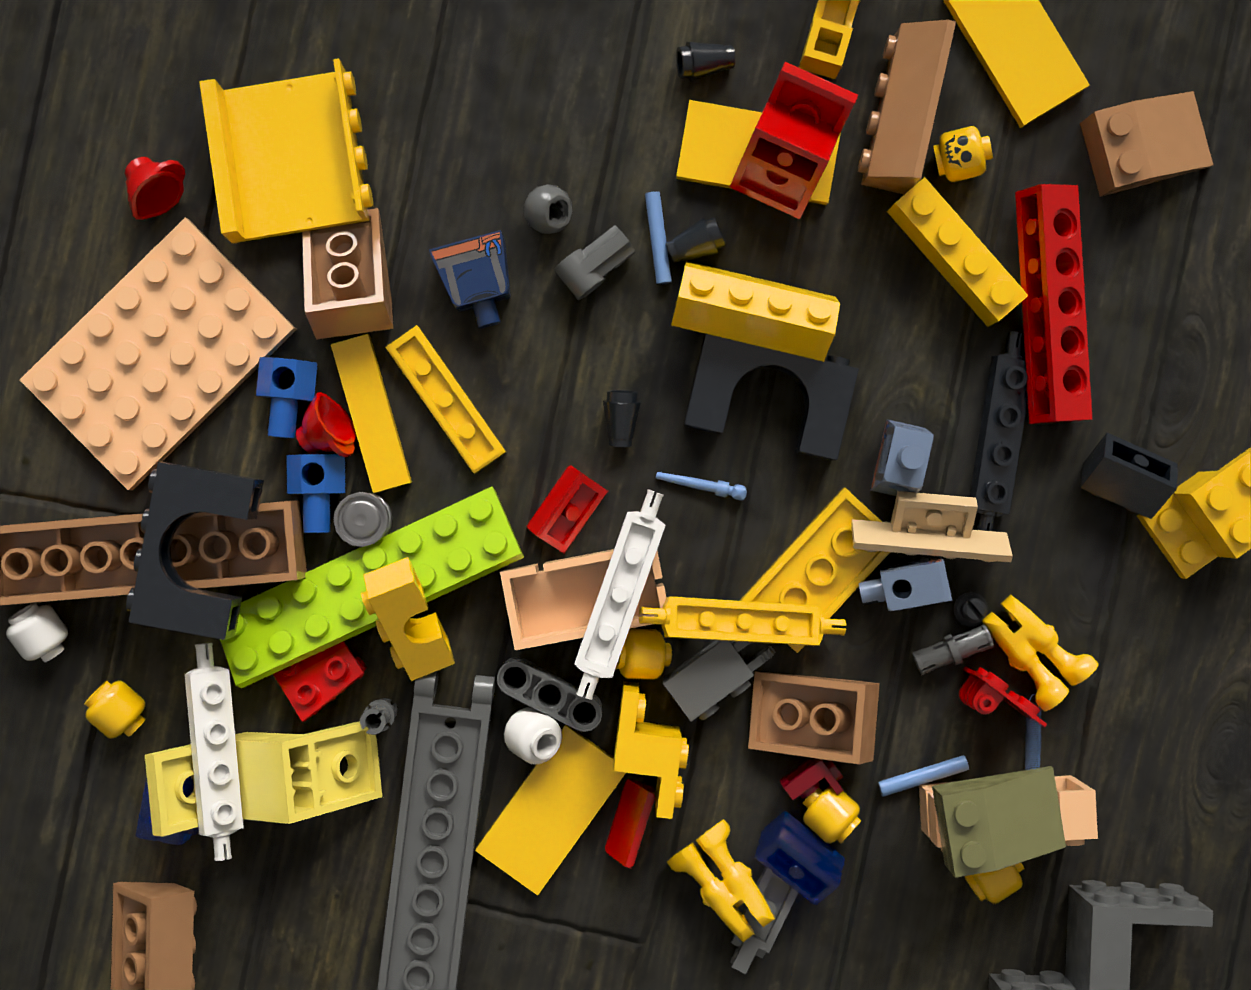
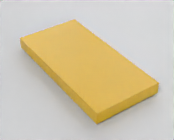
M943 0L1020 128L1090 85L1039 0Z
M689 100L676 179L729 188L762 112ZM840 135L809 202L823 205L829 203Z
M842 488L740 601L821 606L824 618L830 619L859 587V583L863 582L890 553L854 549L851 530L852 519L882 521L846 488ZM788 644L797 653L805 646Z
M566 724L561 729L562 741L556 754L547 762L535 765L475 849L476 852L536 895H539L626 774L625 772L613 771L614 757Z

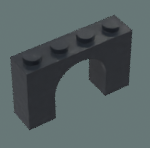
M705 334L683 426L721 435L724 431L732 393L740 378L748 372L760 368L777 369L794 379L800 387L804 398V415L795 452L835 461L838 460L859 368L850 367L849 359L828 355L827 360L823 362Z
M158 462L157 469H153L148 483L149 492L152 493L150 508L144 511L141 520V531L145 532L143 546L137 550L134 559V571L138 572L135 588L133 587L129 591L126 602V609L130 611L129 623L221 640L235 636L242 597L198 589L185 582L174 568L171 558V543L179 526L186 519L197 513L207 512L245 520L257 519L264 480L180 464Z

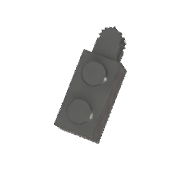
M715 640L664 677L662 681L689 720L693 721L699 717L702 721L720 708L717 702L728 694L734 698L744 692L751 685L748 680L754 676L752 672L774 656L776 653L771 646L764 647L752 658L744 662L737 652L753 642L733 641L730 643L729 641Z

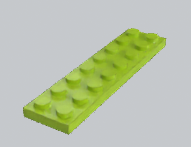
M493 487L487 488L382 537L375 544L360 547L305 573V578L287 581L241 602L235 636L226 640L220 639L235 685L244 688L375 627V621L378 620L376 613L368 614L361 598V593L366 591L363 574L409 557L422 584L426 602H429L524 558Z

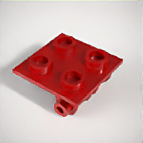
M343 641L273 675L301 721L305 722L312 715L317 714L331 700L333 701L336 696L343 693L356 680L361 679L367 667L359 657L355 658Z
M966 666L963 668V670L970 674L959 690L960 700L964 704L981 714H990L1004 700L1025 717L1046 727L1047 723L1037 717L1041 710L1025 697L1019 696L1011 690L1007 694L1005 691L1009 685L990 671L987 672L981 667L977 671Z

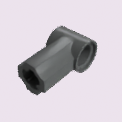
M614 225L584 250L580 248L567 256L555 267L554 271L579 301L598 288L604 282L605 276L635 254V249L623 232Z

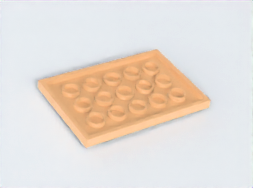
M185 217L60 339L20 381L127 490H134L157 467L158 462H162L259 367L260 357H270L297 329Z

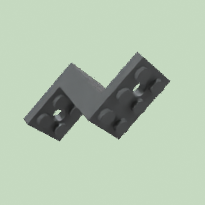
M1084 880L1082 881V886L1069 885L1065 976L1060 972L1049 970L1041 971L1040 975H1025L1020 970L1004 969L1001 971V974L989 973L988 989L1130 990L1132 924L1213 927V910L1201 903L1197 896L1190 895L1184 891L1183 886L1177 884L1161 883L1159 884V889L1145 888V885L1141 883L1121 882V887H1106V883L1101 881Z

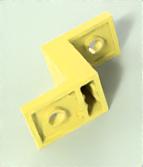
M360 721L308 734L258 732L235 734L243 819L291 824L381 798L382 787L376 734L366 733L369 729L367 727L362 729ZM191 744L146 754L145 763L153 836L163 837L198 827L195 783L193 792L189 797L186 798L183 793V783L186 778L190 776L194 782ZM345 756L348 768L342 776L340 773V762Z

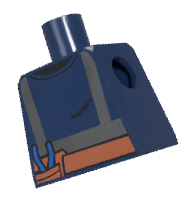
M498 230L429 249L432 260L455 308L459 312L473 309L479 329L501 323L495 302L511 298L506 243L502 231Z

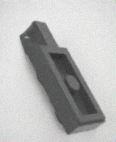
M766 863L756 885L764 896L775 919L763 927L748 911V907L745 906L742 914L745 915L754 931V935L745 942H742L735 934L733 935L731 943L737 947L730 960L732 968L746 974L755 955L763 959L765 953L770 952L802 887L803 882L801 879Z

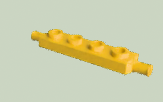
M666 597L663 609L640 607L639 614L654 615V617H639L640 624H661L664 637L817 646L820 645L823 634L844 636L846 628H832V626H846L845 619H825L821 606Z

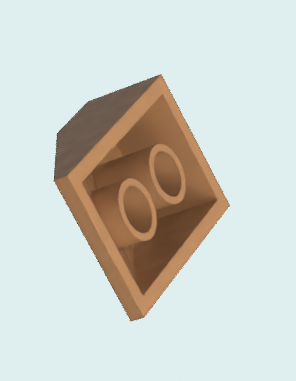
M1194 91L1137 100L1093 112L1080 123L1100 197L1213 166Z
M378 208L368 209L369 221L302 232L305 314L316 339L393 329L392 299Z
M756 671L754 674L748 749L853 764L871 762L874 758L880 683Z

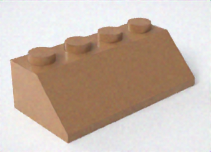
M939 20L901 23L895 35L888 36L883 53V59L889 60L886 74L880 73L874 96L880 97L878 111H871L866 129V134L872 135L869 150H862L858 165V172L863 173L861 185L906 194L921 179L956 21Z
M113 883L111 990L195 989L192 964L193 954L196 950L193 921L197 911V903L193 890L176 883Z

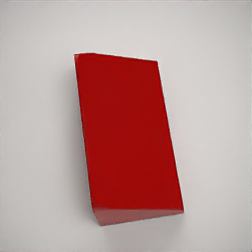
M569 465L529 521L527 528L537 537L565 554L608 491L572 465Z
M627 779L605 846L607 854L627 868L634 866L655 799V789L652 785L632 779Z

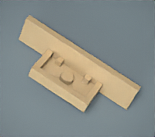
M897 491L891 523L852 519L851 523L854 549H862L869 552H897L906 555L942 556L948 559H978L985 562H1011L1013 557L1007 533L972 530L978 509L976 498Z

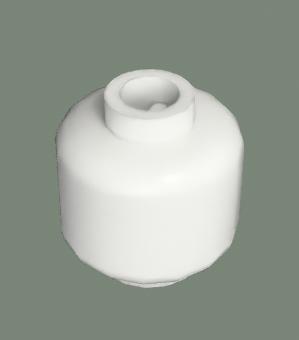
M35 602L24 607L8 619L11 625L6 632L7 638L23 659L31 661L41 657L44 662H47L64 650L61 643L68 636V629L51 606H38Z
M527 707L518 710L511 716L505 727L504 739L509 750L529 764H542L550 760L560 748L562 730L558 722L550 716L534 708Z

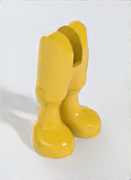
M1010 595L1001 603V606L1008 613L1012 621H1016L1021 627L1018 631L1013 633L1008 628L1009 625L993 612L988 614L982 622L986 625L996 643L1008 656L1010 666L1020 671H1027L1034 680L1037 688L1036 703L1045 712L1057 706L1067 696L1069 688L1041 663L1036 654L1037 651L1044 654L1056 666L1060 674L1070 685H1077L1086 680L1097 669L1099 663L1091 655L1082 654L1076 656L1065 651L1057 644L1058 635L1054 627L1046 625L1029 608Z
M723 819L696 839L703 851L710 856L720 870L723 877L722 881L709 870L702 859L700 851L693 842L670 858L667 863L671 870L686 872L701 885L700 895L703 899V904L711 907L726 926L742 942H745L754 935V931L745 915L738 909L740 905L745 903L749 909L748 911L763 927L772 922L775 917L752 879L751 869L741 862H734L726 844V839L730 834V826Z

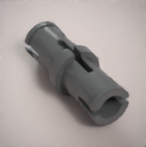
M983 624L954 637L951 634L944 636L943 641L914 651L912 655L922 676L952 663L955 666L963 663L962 659L992 649L994 644L988 628Z
M381 698L369 704L371 708L368 706L365 708L360 718V725L362 729L365 727L369 729L366 733L371 735L379 734L389 728L388 723L391 725L394 723L398 708L396 703L390 704L392 699ZM379 713L382 714L381 717H380V719L377 718V716L379 715Z

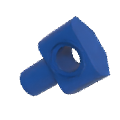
M260 357L256 396L271 398L268 436L295 439L298 401L312 402L315 395L316 362ZM287 369H291L295 375L294 384L290 388L283 390L279 384L280 374Z
M338 454L287 455V494H303V533L330 532V493H345V457ZM316 463L324 469V479L318 485L312 484L308 479V470Z

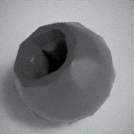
M547 184L539 186L529 193L524 204V216L530 227L542 234L557 233L563 230L570 222L572 217V201L567 192L556 185Z

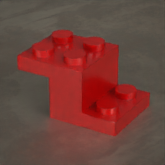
M785 62L729 188L800 219L830 160L838 137L856 102L858 94Z

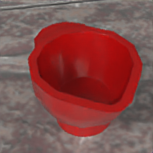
M139 157L127 165L125 169L127 195L134 218L144 220L168 212L179 202L184 192L183 180L186 175L182 164L175 160L160 163L153 162L148 157Z
M318 392L303 416L302 426L296 430V438L299 444L310 454H317L322 450L325 452L334 451L339 456L348 457L354 452L356 432L353 422L338 403L326 394Z

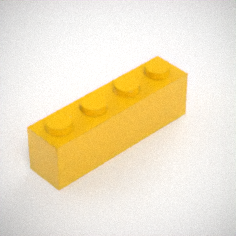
M925 177L887 211L987 327L999 322L1028 296Z

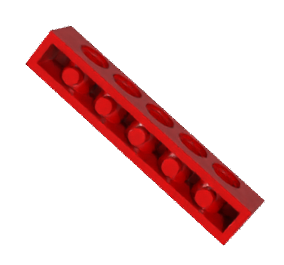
M1039 184L1015 192L1021 287L1028 294L1022 301L1029 424L1092 420L1078 185Z

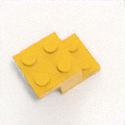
M1251 448L1218 471L1198 472L1183 482L1152 519L1141 514L1137 515L1180 578L1187 579L1217 557L1237 559L1251 549Z
M623 681L613 771L657 776L655 793L656 817L672 819L674 807L681 808L684 784H682V776H678L679 768L686 769L689 748L687 738H682L679 726L644 722L645 694L639 693V683Z

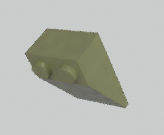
M1052 766L932 786L944 864L955 878L997 871L1066 847Z

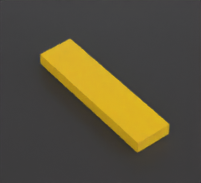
M416 325L385 347L474 474L506 453V450L419 326Z
M365 334L331 344L373 493L412 483L370 335Z

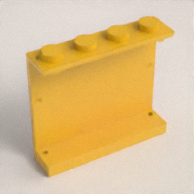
M339 58L333 59L335 72L228 90H223L215 79L199 81L221 233L231 243L369 221L368 207L373 206V197L370 185L363 182L362 170L368 169L364 147H358L356 133L362 132V125L358 109H352L350 97L356 95V86L352 72L345 71Z

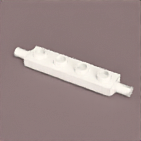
M647 489L641 511L627 512L574 663L584 672L576 692L580 697H583L589 682L590 685L585 698L592 700L599 677H613L666 526L656 518L658 508L664 496L663 494L656 493L653 505L650 507L655 491Z
M213 643L195 644L197 668L185 674L198 827L200 835L213 837L214 860L223 861L232 858L229 835L243 828L229 669L214 666Z

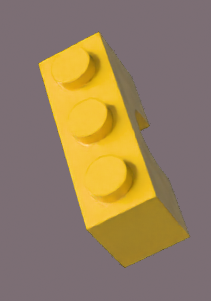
M818 0L799 68L836 79L843 65L853 30L851 28L860 0Z
M409 557L363 574L366 591L361 593L363 604L369 615L376 613L378 620L375 622L379 635L384 643L387 641L391 642L390 652L397 669L404 667L410 680L413 681L455 664L449 639L436 612L422 618H411L418 613L428 610L422 584Z

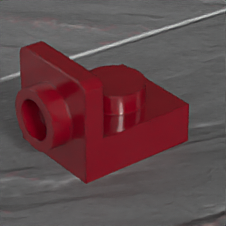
M810 757L779 780L792 800L798 796L803 799L814 793L820 787L819 781L824 777L837 795L844 791L838 783L843 776L831 760L823 762L821 759Z

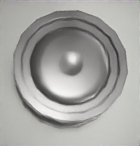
M358 492L348 495L340 501L335 510L334 525L336 532L343 541L352 546L365 547L375 544L382 537L388 535L392 527L393 516L390 506L382 497L374 493Z

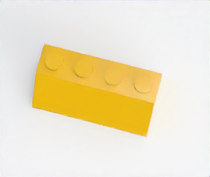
M686 261L671 325L824 362L835 336L840 302L835 296Z

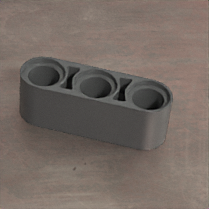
M521 657L508 659L500 668L497 675V683L505 694L579 731H591L600 723L603 710L602 703L595 694H593L592 700L586 699V689L583 697H580L576 694L579 688L578 685ZM510 667L521 668L526 674V682L519 686L511 685L506 679V670ZM548 684L555 685L561 692V698L555 703L545 702L540 696V689ZM581 702L591 703L596 709V714L590 720L579 719L574 713V708L577 704Z

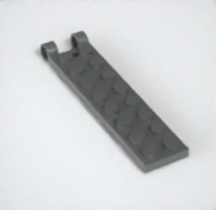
M438 671L415 679L378 990H457L496 677L476 675L471 709L434 704L438 685ZM449 717L454 718L456 726L448 727L445 723L446 719Z

